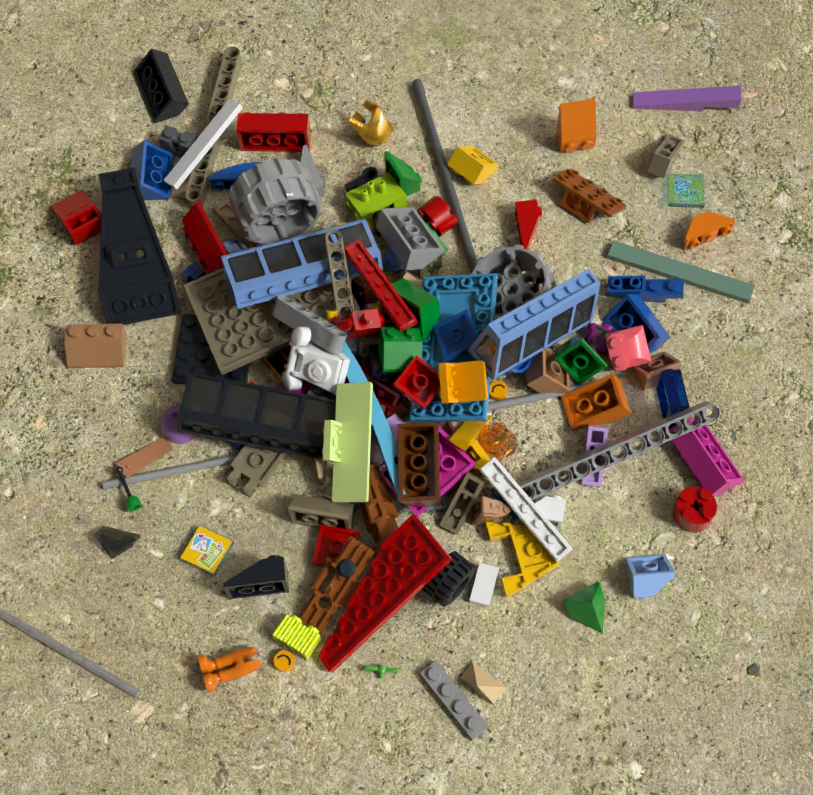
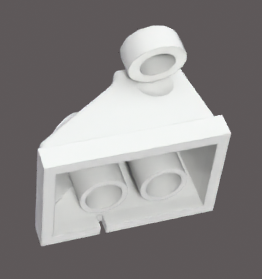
M297 327L291 335V341L289 342L291 351L288 363L284 365L286 371L282 374L284 387L288 390H299L302 388V379L336 395L337 384L345 383L350 359L342 352L341 354L330 353L311 341V330L309 327Z

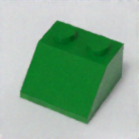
M381 327L377 345L383 372H403L416 355L422 359V338L419 328H408L400 332L398 328Z

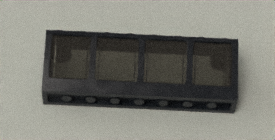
M190 372L177 418V432L323 459L324 421H335L336 400Z

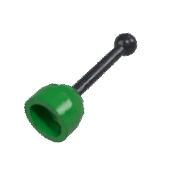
M118 466L115 472L119 474L128 496L125 500L127 512L138 510L142 507L141 501L138 497L131 495L122 473L123 468Z

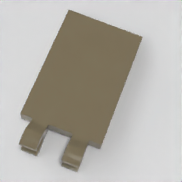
M265 419L262 421V424L274 426ZM245 445L230 465L234 470L227 478L228 483L235 487L241 476H245L249 479V482L244 486L243 490L246 495L251 497L258 485L262 488L265 486L288 453Z

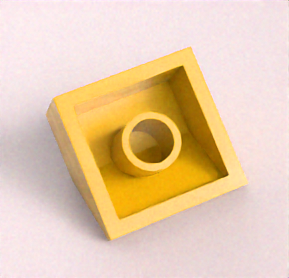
M457 146L447 164L455 174L465 177V181L471 185L482 184L499 167L497 162L474 146Z

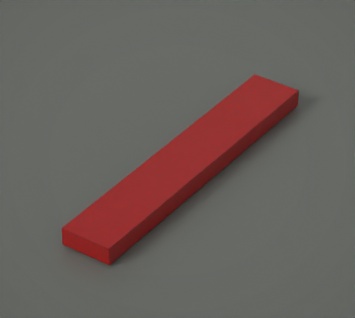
M357 240L344 246L345 255L399 331L402 332L417 325L416 317L362 242Z

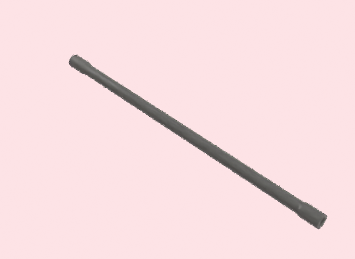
M415 79L412 85L419 101L453 214L456 215L458 220V231L470 266V272L472 273L477 265L475 251L428 105L422 80Z

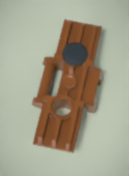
M350 536L335 560L329 556L326 558V564L313 584L308 586L314 593L298 618L307 626L315 627L319 634H322L339 606L345 609L348 608L347 604L360 583L356 580L375 551ZM333 567L336 568L337 573L326 590L322 591L319 589ZM321 597H328L330 599V606L328 608L320 606L319 601Z

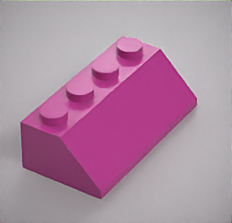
M687 418V424L692 423L695 418ZM676 425L673 426L669 430V432L674 431L676 429ZM707 425L670 440L681 453V458L691 468L693 476L700 481L702 488L709 489L713 496L721 495L745 481Z

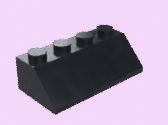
M150 49L133 73L153 122L158 123L179 116L189 105V102L168 53Z

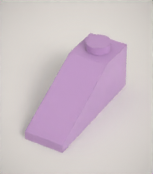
M588 424L585 453L607 444L609 429L607 426ZM603 455L596 456L595 463L602 462ZM603 470L582 478V485L601 487Z

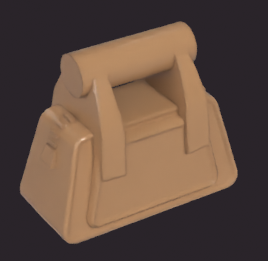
M481 496L472 507V525L486 524V522L498 523L504 520L510 513L511 508L499 500Z

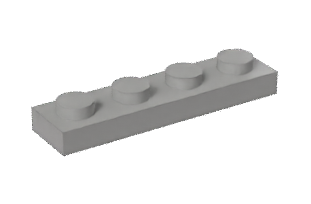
M437 661L420 673L423 680L472 741L489 728L488 724Z

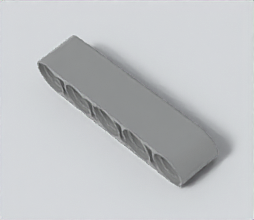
M283 295L277 296L272 313L275 318L292 329L309 327L311 330V341L330 353L341 354L347 337L344 331L338 329L292 298Z

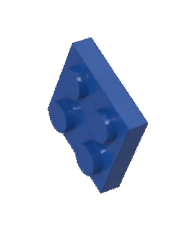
M467 309L434 326L444 360L447 362L469 352L468 349L478 338L473 319Z

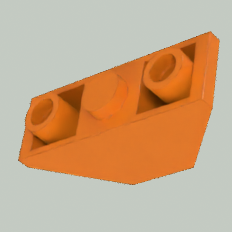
M710 211L693 217L685 237L683 250L694 249L704 242H711L719 236L730 234L735 225V220Z

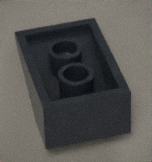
M271 555L224 582L223 587L229 600L289 593L288 569L284 556Z

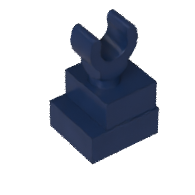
M194 261L181 273L182 280L187 284L205 276V271Z

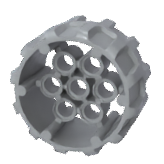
M275 158L255 164L254 167L240 174L238 180L229 190L231 196L229 203L243 236L249 242H255L257 246L299 235L311 229L322 214L321 198L308 169L295 159Z
M515 244L514 247L502 248L499 246L493 248V252L485 257H480L476 261L475 269L472 273L468 274H497V284H501L497 287L496 301H500L495 306V314L503 312V316L509 313L510 309H516L524 305L526 300H533L540 296V294H536L539 291V284L542 283L543 285L541 295L557 286L551 267L546 265L542 255L535 250L533 252L526 250L522 245ZM533 282L531 285L526 286L527 283ZM517 291L515 294L509 295L511 292ZM495 315V320L502 316ZM547 321L529 331L526 337L544 328Z

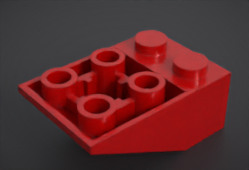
M83 190L51 206L76 245L101 232V212Z

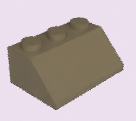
M296 494L288 509L293 524L320 528V525L351 530L355 514V507L351 502L334 503L328 497L314 498L309 494Z

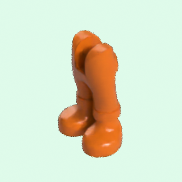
M256 647L237 649L221 657H216L215 660L208 659L204 654L198 655L207 691H214L216 685L220 682L223 684L261 667L259 660H252L246 663L243 661L257 655ZM235 665L229 669L219 671V673L211 674V672L217 669L220 670L224 667Z

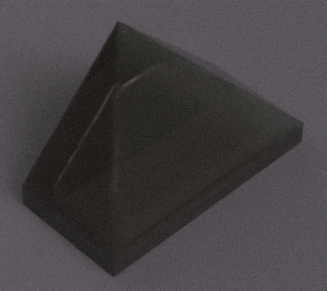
M102 526L95 533V538L110 558L114 559L133 547L140 539V534Z

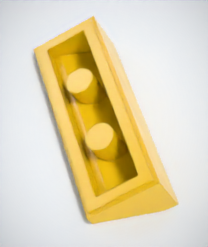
M487 415V421L464 422L449 441L463 451H466L488 426L493 416Z

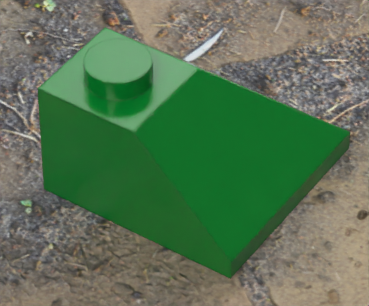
M384 152L385 173L389 172L406 196L420 191L422 180L419 173H415L411 166L390 152Z
M572 337L560 345L554 357L579 385L608 366L583 338Z

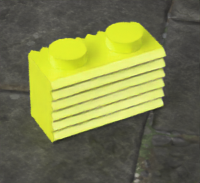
M285 614L272 633L274 640L306 660L309 659L321 641L319 631L311 625L306 627L302 624V620L295 615L289 616Z

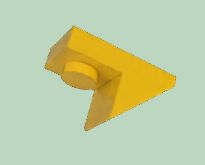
M475 440L470 445L469 455L476 465L470 471L485 478L479 469L491 459L479 442Z

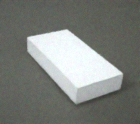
M479 563L469 600L470 603L485 607L490 606L499 567Z

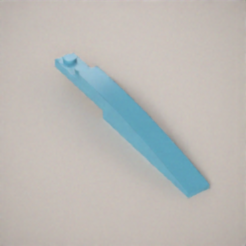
M345 342L342 353L350 359L346 375L348 383L368 382L360 365ZM372 392L371 432L375 434L399 502L398 447L374 392Z

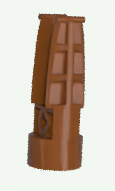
M378 463L370 465L368 502H360L368 533H372L375 545L372 547V550L375 551L373 554L375 559L381 550L382 543L398 528L395 519L398 518V514L385 480L378 469Z

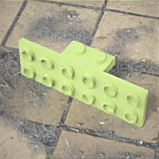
M373 383L337 384L335 421H324L322 455L324 461L333 462L332 502L334 503L368 502L373 392Z

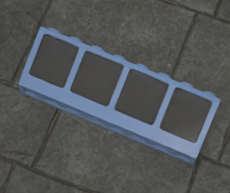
M361 219L221 256L228 289L237 308L273 300L279 295L287 296L331 284L324 241L326 233L331 229L340 231L344 246L360 240L380 269L383 270L381 254L367 221ZM335 234L328 236V240L331 243L339 241L338 236ZM338 252L331 254V258L335 262H339L342 259ZM346 256L349 279L360 276ZM336 271L334 273V277L337 280H343L345 278V275L342 271Z
M589 269L489 323L468 351L476 361L481 360L485 362L486 373L492 380L498 378L588 325V323H591L594 317L600 282Z

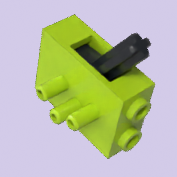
M389 172L345 193L347 200L345 205L348 211L353 212L356 221L365 219L371 225L373 224V234L377 235V237L381 236L376 227L381 209L408 207L405 192Z

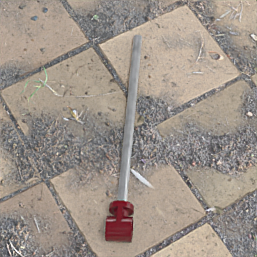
M0 608V617L132 696L137 698L141 693V690Z

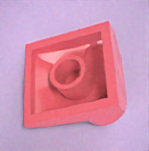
M643 325L605 334L614 371H623L630 367L652 362Z

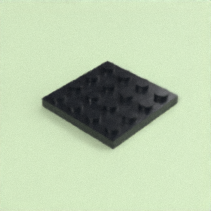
M183 314L171 379L172 383L186 384L190 372L248 383L250 363L222 375L197 316L194 314Z

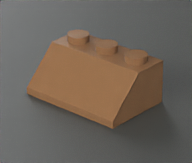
M123 324L66 325L65 349L67 367H124L127 333Z

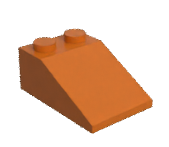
M595 98L560 104L556 139L560 153L581 149L587 150L595 147Z
M610 374L561 396L572 431L587 428L588 424L601 425L615 422L632 414L622 383L614 374Z

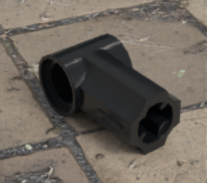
M375 167L365 168L362 171V175L344 185L346 191L354 190L378 178V171Z

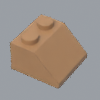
M547 348L533 356L531 365L526 370V384L539 393L570 392L569 374L554 359L556 353L551 349Z

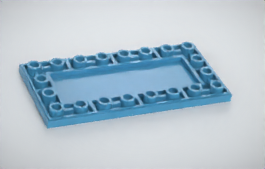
M497 274L423 277L422 289L438 298L440 302V316L435 325L467 309L471 314L479 336L485 327L495 320ZM434 327L428 337L422 340V360L436 371L439 369V363L476 361L470 352L449 362L445 361ZM486 335L481 344L486 345L492 352L493 340L489 335ZM486 373L488 393L486 400L442 403L438 391L424 411L415 408L411 404L410 421H487L490 387L489 375Z

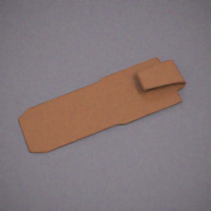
M160 438L116 464L123 468V475L129 478L147 467L150 463L169 453L173 447L166 438Z

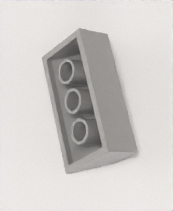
M414 207L381 209L376 227L405 270L423 269L444 252V248Z

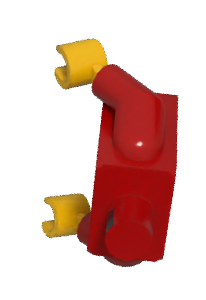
M380 303L377 306L371 304V309L353 311L342 319L338 317V310H326V321L332 322L334 326L347 334L346 339L378 335L381 327L387 325V319Z

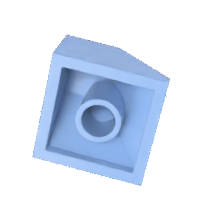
M666 554L625 557L630 590L634 598L645 599L649 596H655L675 576V572Z

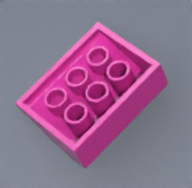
M439 427L440 490L442 496L467 474L476 463L462 449L449 441L450 437ZM384 467L380 472L389 493L397 499L387 468ZM402 503L417 517L429 508Z

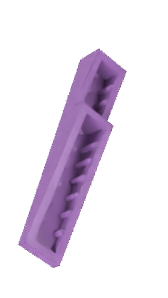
M741 85L633 92V109L703 111V107L739 108L741 102Z

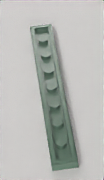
M614 240L607 256L608 259L667 278L684 279L686 284L749 303L755 287L753 284Z

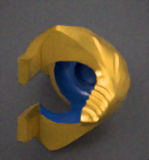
M367 99L362 106L371 112L370 122L365 124V117L357 111L352 117H347L346 121L355 129V133L365 143L379 146L389 139L395 127L392 123L385 120L379 105Z

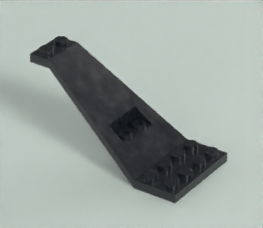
M135 167L98 174L102 189L99 296L106 324L127 325L181 314L174 279L141 193ZM138 250L143 251L144 255L142 257L137 255ZM119 254H124L125 260H120Z

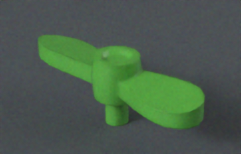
M378 665V667L362 666V671H377L380 674V679L384 678L386 672L402 673V669L386 668V665Z

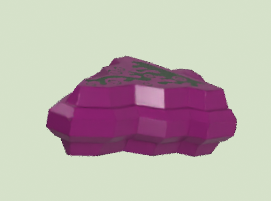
M588 323L585 329L586 337L584 340L599 356L607 354L608 348L605 334L615 330L607 323H602L601 326L596 323Z

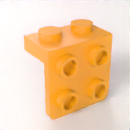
M484 361L439 363V396L442 403L483 401L488 398Z

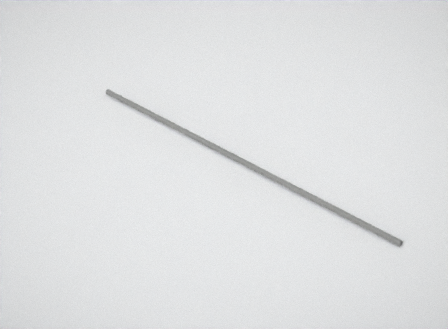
M590 383L570 386V392ZM536 393L488 403V411L559 397L567 393ZM408 419V420H403L404 423H427V422H411L410 419ZM238 454L124 478L128 485L231 464ZM120 478L102 482L104 489L123 486Z

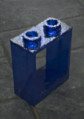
M670 368L661 371L656 391L662 417L665 419L690 407L681 369L674 370ZM671 423L668 429H671L676 423Z

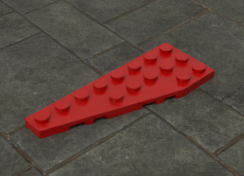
M412 514L382 543L381 550L376 559L374 558L371 562V568L366 577L362 578L348 602L347 610L343 616H340L336 629L332 635H329L318 654L319 659L329 672L333 673L453 560L415 514Z

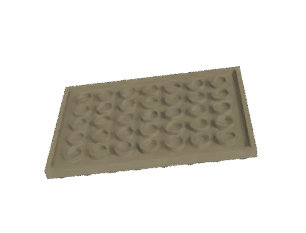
M317 226L294 237L316 232L321 229L319 226ZM326 248L303 254L308 264L327 259ZM299 256L267 263L270 273L302 265ZM262 265L244 270L246 280L265 275ZM224 268L184 284V288L222 375L289 346L294 329L272 315L276 299L238 309L229 292ZM331 284L287 295V297L292 298L325 320L326 310L333 311L335 309ZM344 289L337 291V295L341 299H345L348 296L347 291ZM352 293L354 311H361ZM348 308L340 310L342 317L351 313Z

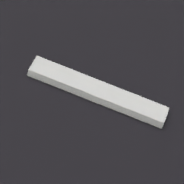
M229 99L164 181L173 188L178 189L243 107Z
M495 457L479 469L556 562L573 550Z

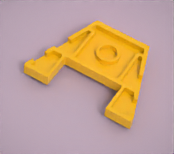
M486 522L490 541L511 537L521 574L501 579L506 598L560 566V561L556 562L525 524L511 525V523L496 524Z

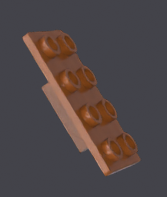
M567 169L556 175L552 180L566 189L559 205L587 223L592 221L597 210L612 218L627 207L620 198L613 197L606 189L599 188L593 184L592 180L582 177L574 169Z

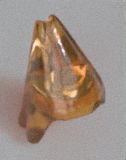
M500 422L486 425L479 434L478 442L481 447L499 462L505 456L513 455L517 449V444L513 440L515 438L514 433Z

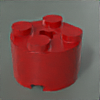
M434 195L417 210L425 223L428 222L439 237L443 236L458 223L456 215H451L449 205L439 196Z
M689 487L681 491L673 508L674 520L687 532H701L711 524L717 512V502L709 489Z

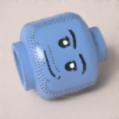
M391 248L384 251L383 263L390 271L404 268Z

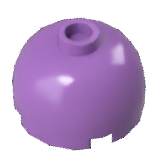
M181 405L171 406L161 416L160 426L162 433L170 442H176L177 444L188 443L196 435L177 432V418Z

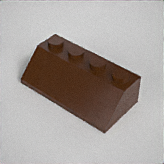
M438 422L398 424L399 503L419 507L441 506Z

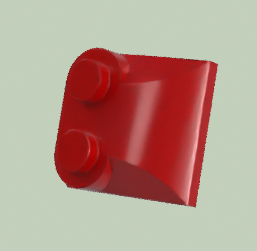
M416 355L393 386L406 396L415 408L424 411L440 390V379L438 378V371Z

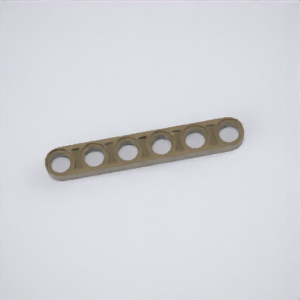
M331 229L326 233L324 241L335 309L338 310V317L342 319L344 317L341 316L340 310L348 308L350 312H353L354 305L342 234L336 229ZM335 234L338 236L339 241L331 243L328 240V236ZM338 252L342 259L339 262L333 261L331 258L332 253ZM336 271H342L345 275V278L343 280H337L334 277V273ZM338 290H346L348 296L345 299L339 298L337 295Z

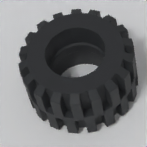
M456 551L449 553L453 560L433 577L423 589L425 593L442 607L451 604L462 593L475 571V566Z

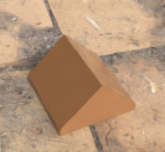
M662 352L652 356V362L634 366L631 369L643 390L678 377L682 364L680 360L666 352Z

